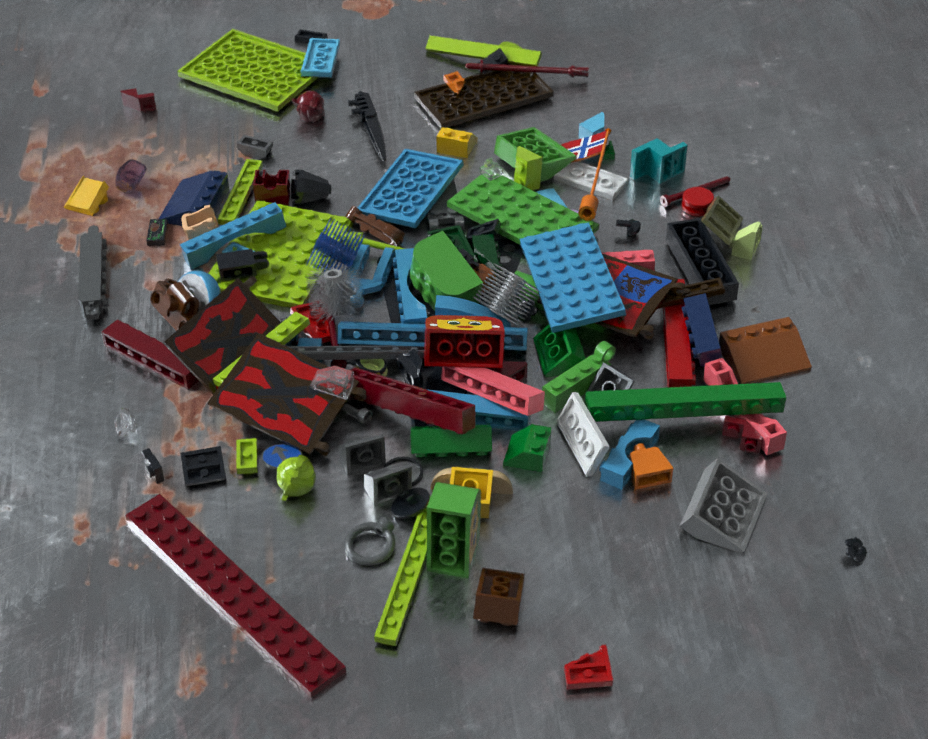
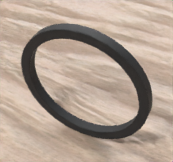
M410 457L393 458L383 467L385 468L397 461H410L420 469V475L412 482V486L420 482L423 477L422 465Z

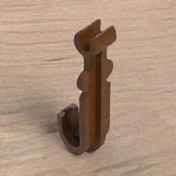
M352 206L345 215L353 224L358 223L361 225L360 229L362 232H369L370 235L386 244L398 246L404 241L403 238L406 235L404 232L380 219L377 220L374 214L366 216L362 214L360 209Z

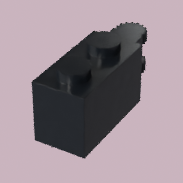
M252 249L216 254L221 282L236 280L237 278H250L252 275L256 277V270L265 269L270 265L267 260V252L264 251L253 252Z

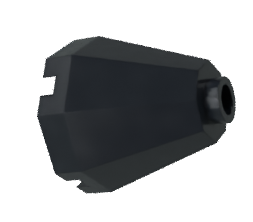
M295 169L292 176H295V179H291V200H295L292 202V205H302L328 197V194H331L332 187L328 180L304 170Z

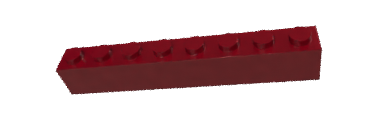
M356 367L343 373L358 380L359 384L357 387L366 390V399L364 401L366 404H373L381 409H388L396 414L409 416L411 419L422 420L426 424H434L440 426L441 429L455 431L457 434H466L476 427L474 404Z

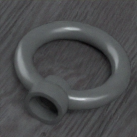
M382 517L378 523L366 522L350 530L344 542V548L348 557L355 563L366 566L377 565L387 560L395 548V538L392 533L394 530L393 523L389 519ZM375 531L379 536L386 538L387 546L377 556L363 557L353 549L354 539L362 532Z

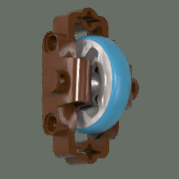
M190 271L184 274L178 281L166 278L164 281H158L150 300L153 307L177 331L218 296L221 290L217 281L210 274L204 271Z

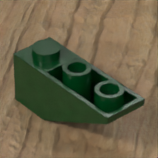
M493 234L472 236V250L478 263L484 264L500 275L499 272L492 268L494 267L503 272V270L494 265L497 264L502 267L500 252H498V241H494Z

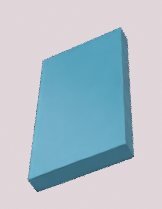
M310 38L301 69V76L332 77L340 47V39Z

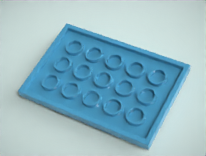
M404 149L358 206V209L366 216L374 214L377 220L380 219L416 228L464 166L463 160Z

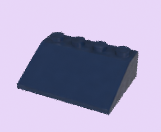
M208 171L181 180L159 219H167L168 224L182 226L181 218L184 214L194 213L206 205H210L216 214L229 191L228 174L220 171Z

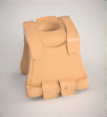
M206 205L194 213L184 214L181 218L183 230L188 240L218 228L216 215L210 205Z

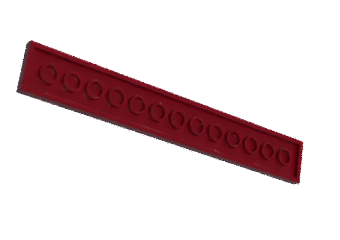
M158 494L125 515L126 520L310 697H313L346 672V666L161 494Z

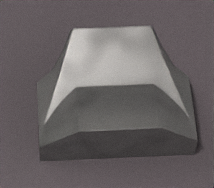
M243 135L236 145L237 149L244 156L261 159L272 149L273 142Z

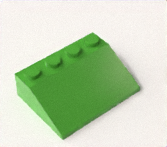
M535 127L498 135L496 138L494 154L510 164L511 167L515 168L517 148L519 146L543 157L540 182L549 180L576 159L575 154Z

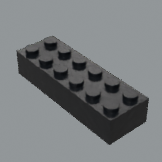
M701 218L667 223L666 241L689 283L693 284L721 278L725 294L707 298L708 304L712 305L737 300L739 282L708 229L701 222Z

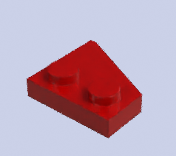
M606 645L600 646L599 650L591 655L586 653L578 660H573L564 665L567 690L613 686V677Z

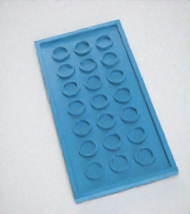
M589 222L520 239V245L536 288L540 291L538 295L552 333L626 315L625 307Z

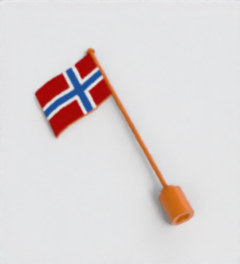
M610 128L589 137L561 144L576 155V159L571 163L601 154L591 193L582 198L578 212L580 218L586 221H590L596 216L599 201L594 196L608 137L612 132Z

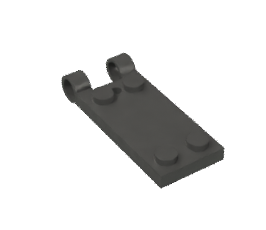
M454 179L426 214L429 231L439 229V224L454 223L455 226L460 225L461 229L465 230L462 214L447 207V201L457 194Z

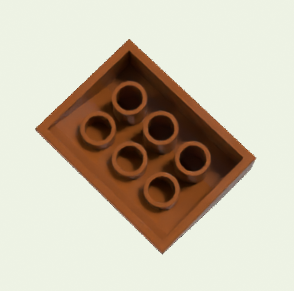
M790 317L720 332L719 345L721 354L726 363L732 368L740 384L757 383L808 371L812 368L798 329Z

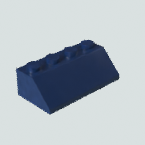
M706 293L684 298L685 306L682 307L684 318L688 317V320H685L687 331L692 332L688 334L691 345L695 344V347L692 348L694 359H698L700 366L704 368L705 363L722 358Z

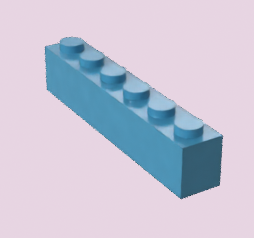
M429 390L474 404L476 425L490 424L492 428L520 431L529 426L531 415L526 416L479 395Z

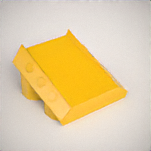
M83 175L64 208L93 216V214L99 211V204H105L108 201L107 191L109 186L105 181L101 182L85 178Z

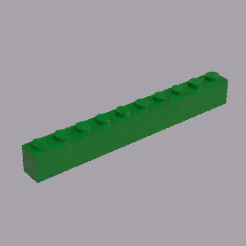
M781 382L587 391L585 405L595 422L784 413L787 397Z

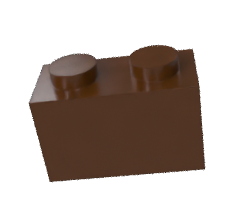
M482 568L476 592L473 619L483 623L498 622L505 626L517 625L525 574Z

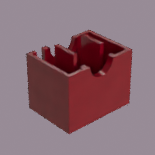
M255 170L253 181L255 203L259 200L289 206L291 196L289 170H279L276 175H270L266 170H263V175H260V171Z

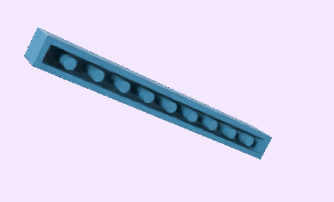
M341 321L338 324V344L424 347L425 324ZM504 327V350H527L528 328Z

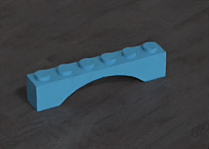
M276 202L221 225L180 244L184 259L191 270L207 263L222 246L237 237L251 233L272 234L285 228L284 215Z
M414 248L395 250V257H392L394 278L398 279L395 280L397 300L401 302L398 303L399 314H403L400 315V321L404 324H425L427 318L426 307L409 290V285L412 281L410 278V267Z

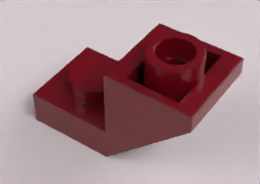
M136 88L121 90L123 106L140 112L156 109L154 93L138 95Z
M725 416L722 435L740 438V450L760 454L762 436L746 419Z

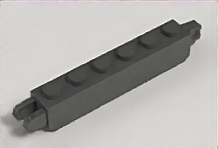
M94 225L89 227L88 233L80 236L78 301L81 307V314L86 315L87 320L99 319V315L103 314V307L107 306L106 296L104 295L107 294L105 284L107 283L106 272H104L107 271V263L104 261L107 260V251L105 250L107 249V240L103 239L102 232H99V228Z

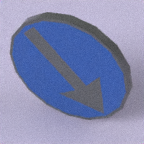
M277 444L263 451L262 462L266 467L277 470L282 461L291 457H298L302 453L288 444Z

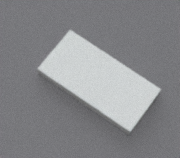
M580 161L573 162L556 173L554 180L591 193L597 167ZM600 169L594 194L613 201L628 185L629 179Z
M572 392L556 423L585 475L592 477L610 446L579 393Z

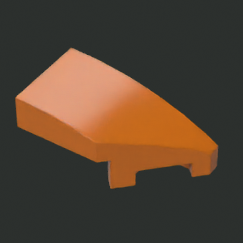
M458 71L444 75L443 80L450 89L457 94L460 93L465 84V78H462Z

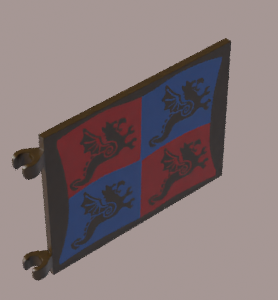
M602 254L625 307L626 315L596 322L595 324L635 338L640 333L646 339H652L654 327L646 325V323L670 291L677 296H683L685 294V290H683L685 284L677 283L678 278ZM539 297L538 300H537V303H539V304L542 305L541 300H540V297Z

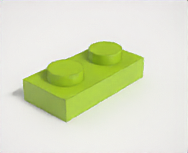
M257 438L236 440L237 474L258 473Z

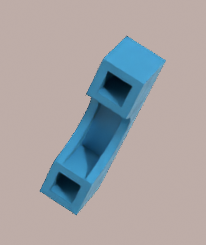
M645 419L636 420L634 423H631L625 436L622 435L616 448L611 449L608 459L602 461L599 468L601 472L600 481L623 490L632 477L633 463L627 457L634 451L633 448L636 444L642 443L646 448L653 447L659 439L660 425Z

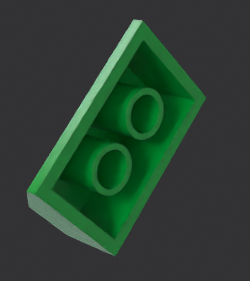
M548 325L533 337L542 370L546 377L559 376L586 359L576 327L552 333L550 325Z

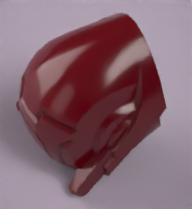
M306 91L297 100L292 99V103L297 107L298 115L303 121L316 122L324 117V99L318 92Z

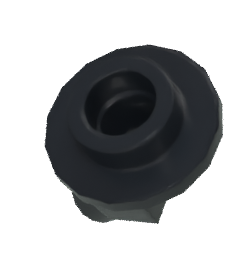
M617 219L616 226L627 227V234L629 236L636 235L641 229V223L634 219L629 221Z

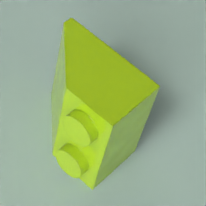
M519 146L516 154L514 182L532 191L540 189L543 157Z

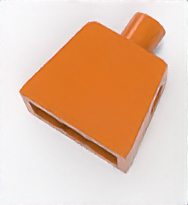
M642 443L636 444L633 448L634 451L630 453L629 459L633 463L632 481L634 489L637 490L672 482L673 466L658 447L646 448Z

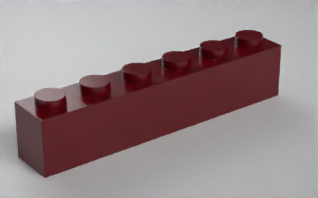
M117 319L102 331L104 346L187 390L199 381L162 342L131 327L129 324Z

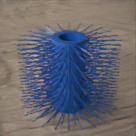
M329 220L313 247L314 250L309 260L314 251L317 250L310 266L318 252H321L316 263L322 253L323 257L317 269L325 255L327 257L321 270L329 257L328 265L334 259L329 270H331L335 261L337 262L334 269L339 262L341 264L338 270L342 264L349 269L348 267H351L358 254L364 236L356 248L361 236L360 234L353 248H351L358 234L357 232L348 247L354 231L345 245L344 243L351 229L341 243L347 228L340 240H337L345 224L335 240L334 238L340 225L333 238H331L337 223L328 236V232L333 225L332 222L327 233L324 234L330 222Z

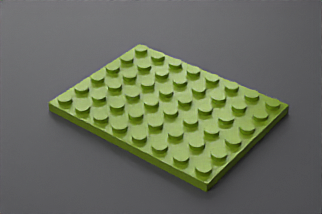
M235 29L230 30L177 71L178 77L274 111L282 109L318 78L301 76L306 53Z
M257 200L249 213L272 203ZM277 204L283 212L286 223L285 228L272 234H246L231 240L227 246L235 242L255 252H267V260L270 265L265 269L256 270L257 276L255 278L257 282L249 290L261 302L291 308L306 304L310 299L312 291H314L312 287L314 285H311L313 284L312 281H318L317 278L319 277H311L317 275L309 274L324 275L321 272L325 270L324 268L327 266L330 257L321 272V266L327 255H325L318 269L315 268L318 267L323 253L316 263L321 253L318 252L311 266L310 264L317 250L314 251L310 260L309 257L328 221L330 220L324 234L327 233L333 222L328 236L337 223L331 235V238H333L339 225V232L344 224L342 232L344 233L346 228V232H349L353 226L351 220L344 216ZM217 261L208 273L217 281L221 292L235 281L221 282ZM243 278L240 280L244 283L248 278Z

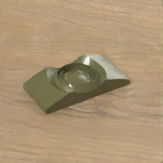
M718 195L707 208L708 211L701 219V222L726 245H729L743 217Z

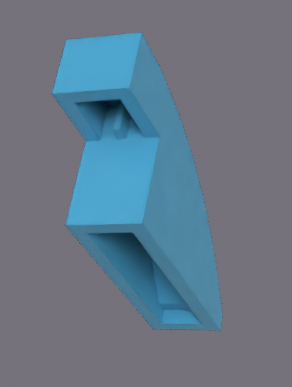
M436 296L435 315L487 316L501 320L504 327H511V323L507 319L497 315L483 305L462 298Z

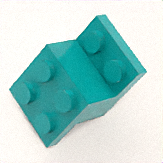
M656 138L632 149L630 178L636 180L647 174L661 184L684 173L688 145L681 142L673 147H669Z

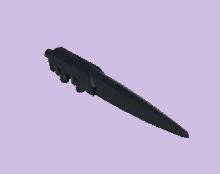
M359 91L355 94L354 100H348V106H356V109H351V114L359 115L361 122H365L364 127L376 152L382 161H386L385 141L376 110L369 93Z

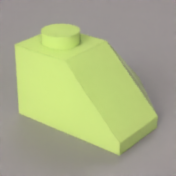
M755 222L737 232L736 237L730 243L732 256L748 260L753 259L761 241L763 230L761 222Z

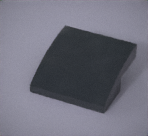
M221 446L180 453L185 487L226 480Z

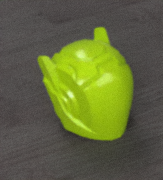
M299 455L298 457L285 459L277 467V483L284 490L281 500L286 502L288 496H302L309 493L316 482L315 470L306 456Z

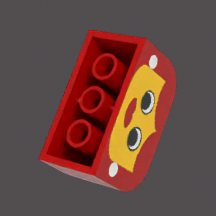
M435 315L426 318L425 366L503 368L505 335L503 322L497 318L487 316Z

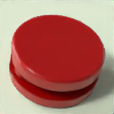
M703 187L689 188L683 193L682 209L685 213L692 216H704L708 211L707 208L714 200V195L710 190Z

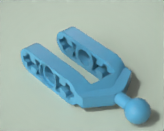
M360 245L358 254L348 270V274H352L350 276H356L353 273L358 272L360 274L357 275L361 278L370 256L369 245ZM385 247L373 280L358 279L360 280L358 282L361 283L359 285H362L359 286V290L363 291L358 292V295L361 294V296L357 297L359 299L355 300L358 304L351 306H356L354 308L361 307V304H364L360 303V301L364 302V299L361 298L363 294L380 291L385 286L393 266L392 257H395V248Z

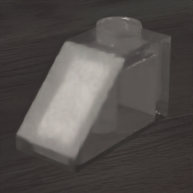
M338 366L317 370L310 388L347 400L354 385L353 371Z

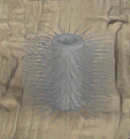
M333 267L331 270H326L325 273L321 272L324 276H318L320 274L316 273L309 274L317 275L311 277H319L317 278L318 281H312L313 284L311 285H314L312 286L313 290L317 289L315 290L316 292H322L319 296L313 293L314 295L310 297L315 299L309 301L313 303V306L310 307H313L312 310L314 311L311 312H318L317 314L319 315L321 313L316 311V309H321L320 312L324 311L322 312L324 313L323 316L329 313L328 315H333V319L334 316L348 314V311H359L353 310L357 308L349 306L358 304L355 301L359 299L357 297L361 296V294L358 295V292L363 291L359 290V286L362 285H359L361 283L358 282L360 281L358 279L361 278L357 274L360 273L356 272L353 273L356 276H350L352 274H347L349 273L347 272L348 269L342 272L341 269L338 270V267L337 269Z
M494 264L507 274L492 267L503 276L489 270L497 277L488 275L498 282L488 277L486 278L498 287L485 281V283L496 290L482 284L488 290L482 287L479 288L486 293L477 291L486 296V298L476 294L481 298H476V300L485 305V307L487 306L497 315L505 317L507 320L520 326L517 321H523L518 317L525 318L517 312L525 316L527 315L517 309V307L526 311L519 304L526 308H529V306L521 301L529 305L532 304L526 301V299L535 302L525 294L537 299L524 289L539 296L533 290L524 286V284L538 292L540 291L515 273Z

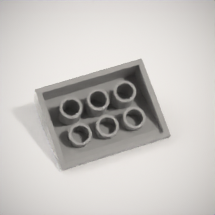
M717 458L704 469L680 527L696 539L742 554L745 552L768 493Z

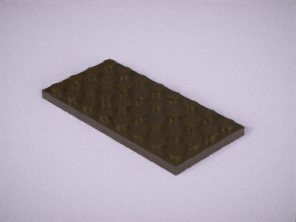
M494 70L465 77V84L458 94L451 90L446 83L414 92V98L440 129L554 97V91L537 73Z

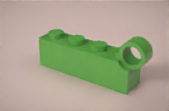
M607 341L600 342L595 348L593 355H590L542 386V391L545 392L544 405L554 413H557L564 408L572 392L579 393L580 397L584 395L603 362L611 365L609 361L614 357L616 348Z

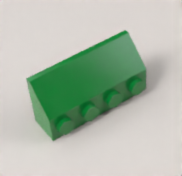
M490 424L476 425L475 428L466 434H457L449 429H441L440 426L411 427V454H415V457H427V453H435L437 457L448 456V453L455 452L456 456H467L468 452H476V455H488V452L492 451V427Z

